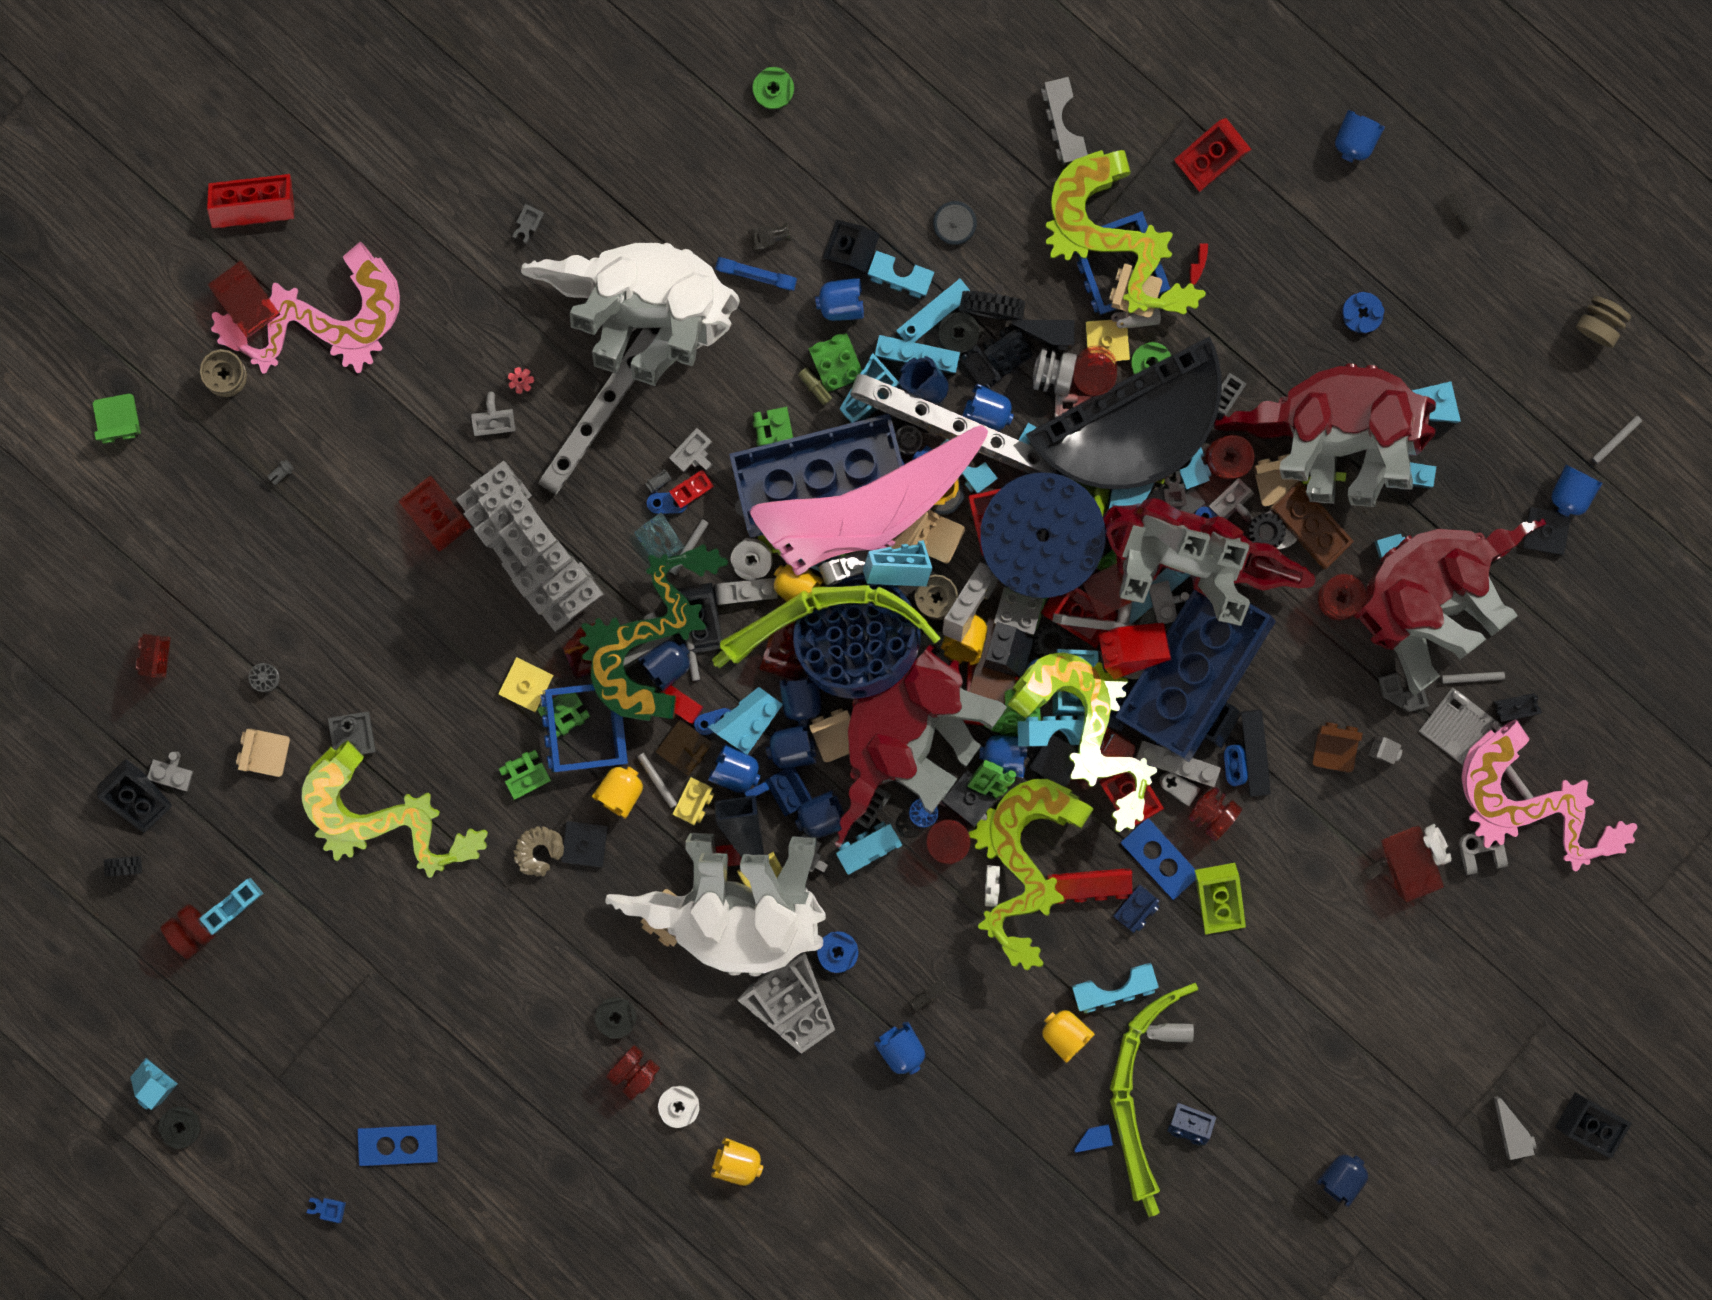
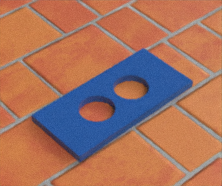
M1149 818L1144 820L1120 842L1173 900L1196 880L1195 868ZM1149 841H1156L1161 846V854L1156 859H1149L1144 855L1143 848ZM1167 858L1173 859L1178 867L1177 872L1170 877L1162 875L1159 869L1160 863Z
M436 1125L358 1128L359 1166L438 1162ZM406 1136H413L418 1140L419 1147L412 1154L405 1153L401 1148V1140ZM382 1137H389L395 1143V1149L389 1155L381 1154L377 1149V1142Z

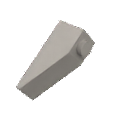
M1375 736L1368 755L1394 764L1395 761L1398 762L1400 760L1403 750L1400 749V744L1385 737Z
M1498 1096L1494 1097L1507 1158L1513 1160L1535 1155L1533 1150L1536 1149L1534 1137L1530 1136L1529 1132L1504 1101Z

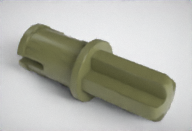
M808 367L798 374L809 388L808 391H812L822 405H826L831 401L832 397L821 385L822 381L818 380Z

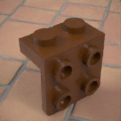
M1326 722L1325 726L1319 725L1312 761L1313 765L1352 772L1358 742L1362 740L1363 733L1358 732V728L1346 726L1344 730L1337 728L1338 724Z

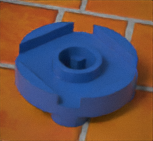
M1359 292L1352 295L1343 305L1342 315L1344 324L1355 333L1374 331L1383 320L1384 308L1381 301L1371 293ZM1359 308H1366L1368 310L1367 318L1364 316L1360 318L1358 316L1360 314L1358 311Z
M830 932L823 937V946L817 950L818 959L826 970L834 973L844 972L852 968L857 961V943L852 936L845 932ZM838 946L842 947L841 951L844 952L843 956L839 955L836 958L834 957V952H832V949H837Z

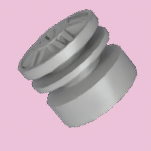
M1042 347L1040 354L1036 358L1033 371V389L1038 390L1040 382H1045L1043 392H1047L1049 385L1054 384V394L1068 396L1077 354L1063 352L1060 360H1056V350L1052 349L1050 358H1047V348Z

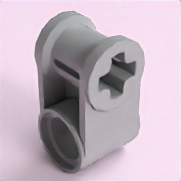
M1171 772L1163 773L1159 779L1160 786L1188 806L1191 805L1200 791V788ZM1173 777V786L1168 785L1166 782L1167 778L1171 779Z

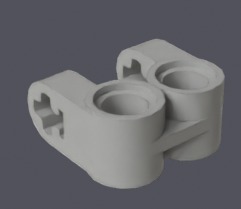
M1475 832L1464 834L1459 840V847L1466 875L1477 873L1474 854L1492 850L1497 869L1507 867L1508 862L1504 844L1499 845L1495 840L1494 844L1486 848L1483 845V835L1478 837L1475 835ZM1473 838L1475 840V847L1469 850L1466 847V841Z

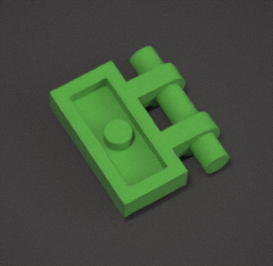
M787 407L768 410V419L762 420L761 412L753 413L754 422L752 423L753 428H756L757 446L793 438ZM770 425L772 437L766 438L764 426Z
M576 693L560 694L552 699L555 723L558 726L556 728L557 737L562 734L563 736L568 734L570 729L584 724V721L591 717L587 710L580 714L577 711V708L583 705ZM540 706L537 708L541 716L545 715L544 707ZM571 712L574 718L563 723L561 718Z
M536 750L530 753L525 752L522 754V757L514 761L510 760L505 763L506 765L499 768L502 776L509 772L512 776L505 783L514 800L552 781L542 762L536 766L534 765L532 760L539 757ZM526 764L528 770L518 774L516 769Z
M984 760L970 778L967 787L985 795L990 791L995 798H999L1006 793L1007 787L1014 783L1016 773L1010 770L1008 773L1003 774L1002 767Z

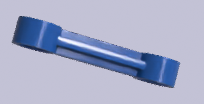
M718 257L715 270L723 273L742 276L791 291L795 290L797 282L795 277L748 266L722 257Z

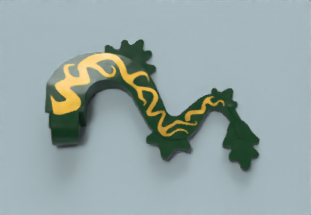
M704 544L673 557H668L667 554H663L661 558L649 555L648 559L651 567L646 569V573L652 574L653 585L668 608V613L665 616L634 621L621 626L616 617L611 620L608 626L600 618L595 620L594 626L587 623L582 624V629L585 631L586 636L580 638V642L589 647V650L582 657L584 660L592 661L591 679L594 689L601 701L610 710L622 717L647 721L651 720V716L671 719L675 717L676 696L655 692L656 687L641 685L632 681L625 673L624 660L630 649L639 644L672 636L678 632L684 640H687L691 631L704 630L706 628L704 622L699 618V611L702 609L701 604L690 605L685 596L666 580V574L669 569L680 564L700 577L704 576L706 570L712 574H717L719 567L728 564L727 559L719 556L718 549L707 552Z

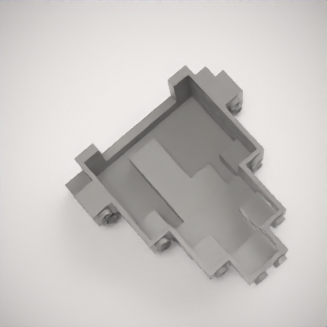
M502 461L471 484V488L456 499L465 510L464 515L475 528L474 531L485 546L494 549L503 561L501 565L512 578L511 581L523 597L527 598L539 615H543L555 632L559 631L571 622L575 616L604 596V593L593 580L594 578L583 563L580 562L578 564L546 527L535 512L534 507L528 501L532 497L531 493L505 461Z

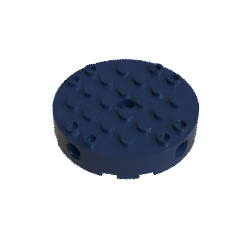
M1053 473L1024 475L1002 487L986 508L980 532L983 555L995 577L1014 592L1033 598L1062 596L1081 586L1097 568L1104 551L1106 536L1102 513L1091 494L1072 479ZM1041 530H1045L1049 534L1048 540L1044 542L1037 539V533Z
M855 575L843 579L834 585L827 586L869 585L873 590L881 587L911 606L907 597L897 586L867 584L864 575ZM868 602L867 604H839L821 610L815 608L813 613L796 620L794 628L795 652L808 677L825 692L843 698L870 697L894 686L910 670L917 657L921 641L920 629L911 621L887 608L875 606L873 602Z

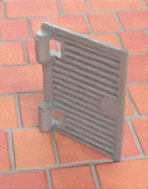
M1452 687L1419 732L1463 765L1469 748L1489 730L1495 729L1498 731L1503 725ZM1453 698L1461 703L1458 709L1450 704Z

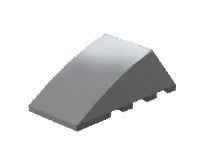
M805 952L795 956L786 966L769 971L758 978L737 999L801 1054L835 1030Z

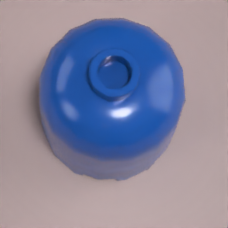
M1348 110L1336 136L1335 147L1343 154L1341 158L1353 163L1354 159L1359 161L1366 160L1372 154L1385 127L1365 116L1360 117L1355 112Z
M860 278L828 282L821 287L819 297H815L816 308L821 309L822 315L827 320L863 319V301L858 299L860 292H862Z
M976 384L972 390L975 395L972 401H967L962 416L998 432L1005 425L1009 426L1014 416L1011 413L1012 406L1010 400L991 389Z
M1565 465L1552 491V502L1559 507L1557 512L1567 517L1570 514L1582 515L1588 510L1603 483Z
M993 735L989 737L985 747L980 748L979 759L993 762L1002 767L1003 774L1012 770L1016 773V777L1024 778V758H1027V746H1018V736Z
M725 744L715 761L718 764L714 771L711 770L708 781L734 792L744 793L752 785L756 787L761 775L757 774L759 770L758 762L752 756Z
M904 1022L902 1024L904 1027L897 1029L896 1026L879 1037L881 1040L879 1043L877 1041L874 1044L894 1073L906 1074L909 1072L911 1075L920 1070L919 1065L925 1059V1050L909 1022Z

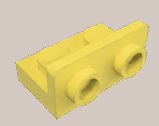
M691 777L673 815L692 825H695L696 822L701 823L705 812L702 811L705 803L709 805L714 796V793L711 792L713 788Z

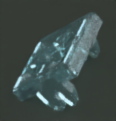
M662 512L634 532L647 553L661 558L663 554L672 557L685 548ZM653 526H660L664 532H656ZM654 535L660 538L661 545L655 543ZM667 537L671 542L670 550L665 546V539Z

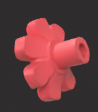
M520 367L515 368V374L510 373L508 375V379L512 380L508 384L510 389L516 388V393L522 394L523 389L527 392L530 391L531 386L529 384L534 383V377L529 376L530 370L524 369L522 372Z

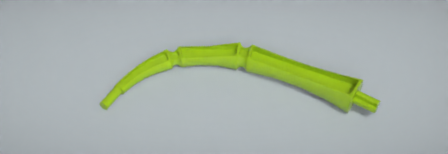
M869 585L813 587L810 593L802 591L764 617L721 640L720 647L722 651L712 661L714 666H717L719 669L729 660H732L734 663H740L760 643L793 621L813 613L815 608L821 610L839 604H867L868 602H873L875 606L887 608L911 621L916 627L921 628L934 644L941 638L914 608L881 587L874 590Z
M1196 983L1163 995L1144 1008L1128 1024L1129 1031L1123 1034L1116 1068L1109 1088L1113 1092V1098L1110 1100L1123 1148L1133 1201L1142 1199L1148 1217L1160 1213L1153 1196L1160 1192V1189L1150 1170L1141 1144L1136 1123L1134 1100L1130 1096V1091L1133 1090L1134 1061L1141 1042V1034H1145L1153 1020L1169 1005L1180 1000V997L1198 991Z

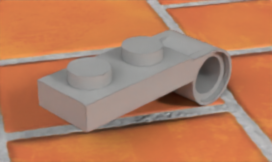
M872 550L858 551L820 565L819 570L825 585L831 586L841 582L843 579L863 573L868 552Z
M776 578L714 584L716 605L777 599V593L774 589Z

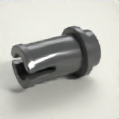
M288 460L280 461V465L268 474L267 477L270 481L273 479L272 483L277 485L287 474H292L294 467Z
M664 469L652 479L648 478L645 485L651 493H657V489L671 481L672 478Z

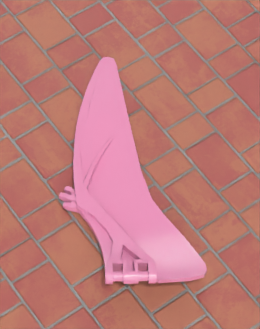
M982 425L976 426L879 479L843 495L761 503L753 506L750 514L768 541L772 543L776 550L778 549L781 552L780 555L785 562L793 567L792 570L796 575H800L813 565L834 556L855 551L877 550L889 547L886 544L894 546L895 541L892 539L926 513L955 483L987 437L988 430Z

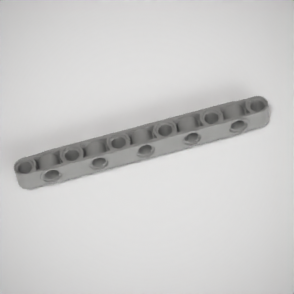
M651 328L642 329L623 357L617 374L612 373L541 477L538 484L554 495L562 488L635 381V379H632V372L628 366V361L630 358L645 351L655 340L657 334L652 333ZM609 391L616 394L613 402L605 401V394ZM586 425L592 427V434L590 436H583L581 433L582 428ZM562 459H566L569 462V467L566 470H560L558 467V463Z
M858 374L850 392L851 397L948 440L981 425L867 375ZM877 392L882 393L885 399H880ZM916 408L921 410L922 416L915 412ZM953 425H957L960 428V432L955 431ZM984 426L987 428L988 434L978 450L979 453L1029 474H1058L1059 471L1042 458L1033 446ZM990 441H994L997 444V448H994ZM1028 457L1033 458L1035 464H1031L1028 461Z

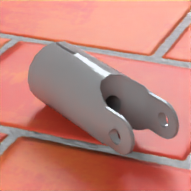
M1154 308L1150 318L1123 311L1114 313L1111 320L1117 322L1118 328H1136L1160 324L1161 316L1159 308Z
M1165 1023L1158 1026H1149L1146 1033L1148 1038L1164 1042H1193L1194 1027L1193 1024Z

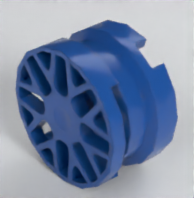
M917 799L910 807V819L919 827L931 826L938 817V809L936 807L933 813L930 814L924 810L920 799Z

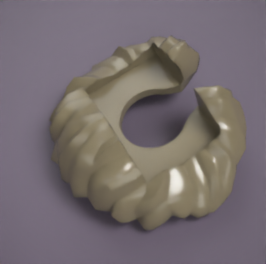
M537 826L529 831H525L517 839L514 860L519 865L520 872L543 877L550 870V865L533 857L534 847L544 845L548 848L549 854L553 859L560 860L564 853V845L559 833L552 829L549 830L544 826L541 828Z

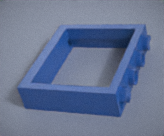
M1142 211L1100 227L1116 229L1135 222L1138 231L1145 233L1148 225ZM1074 252L1073 254H1077L1079 262H1076L1080 274L1084 273L1086 281H1084L1087 293L1091 292L1093 300L1090 302L1094 312H1098L1099 316L1118 310L1111 307L1112 304L1104 306L1087 258L1083 259L1077 252ZM1160 261L1153 273L1155 277L1162 280L1159 294L1169 291L1170 286Z
M593 684L542 690L543 694H540V704L545 710V715H542L543 727L547 728V735L544 736L545 747L549 748L550 756H547L548 769L551 768V772L628 764L623 717L610 710L616 759L560 765L552 695L595 690Z

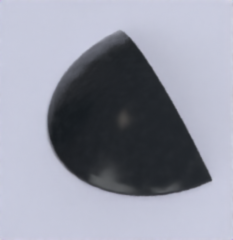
M1211 337L1200 340L1116 383L1028 432L1026 436L1041 457L1052 467L1069 478L1086 485L1105 489H1130L1148 485L1169 476L1186 464L1198 452L1207 439L1218 414L1222 390L1221 370Z

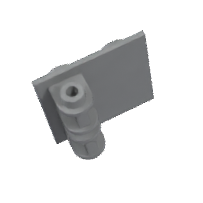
M1004 587L994 624L1000 622L1016 627L1028 635H1034L1043 599L1024 596Z

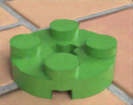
M769 67L764 69L755 78L753 93L757 102L765 108L780 109L788 105L792 99L794 83L789 74L783 69ZM772 83H776V86L780 87L779 91H776L775 94H771V91L767 89Z
M1156 342L1141 345L1134 352L1131 359L1133 374L1149 367L1146 361L1150 360L1151 357L1155 358L1157 363L1170 356V352L1165 346Z

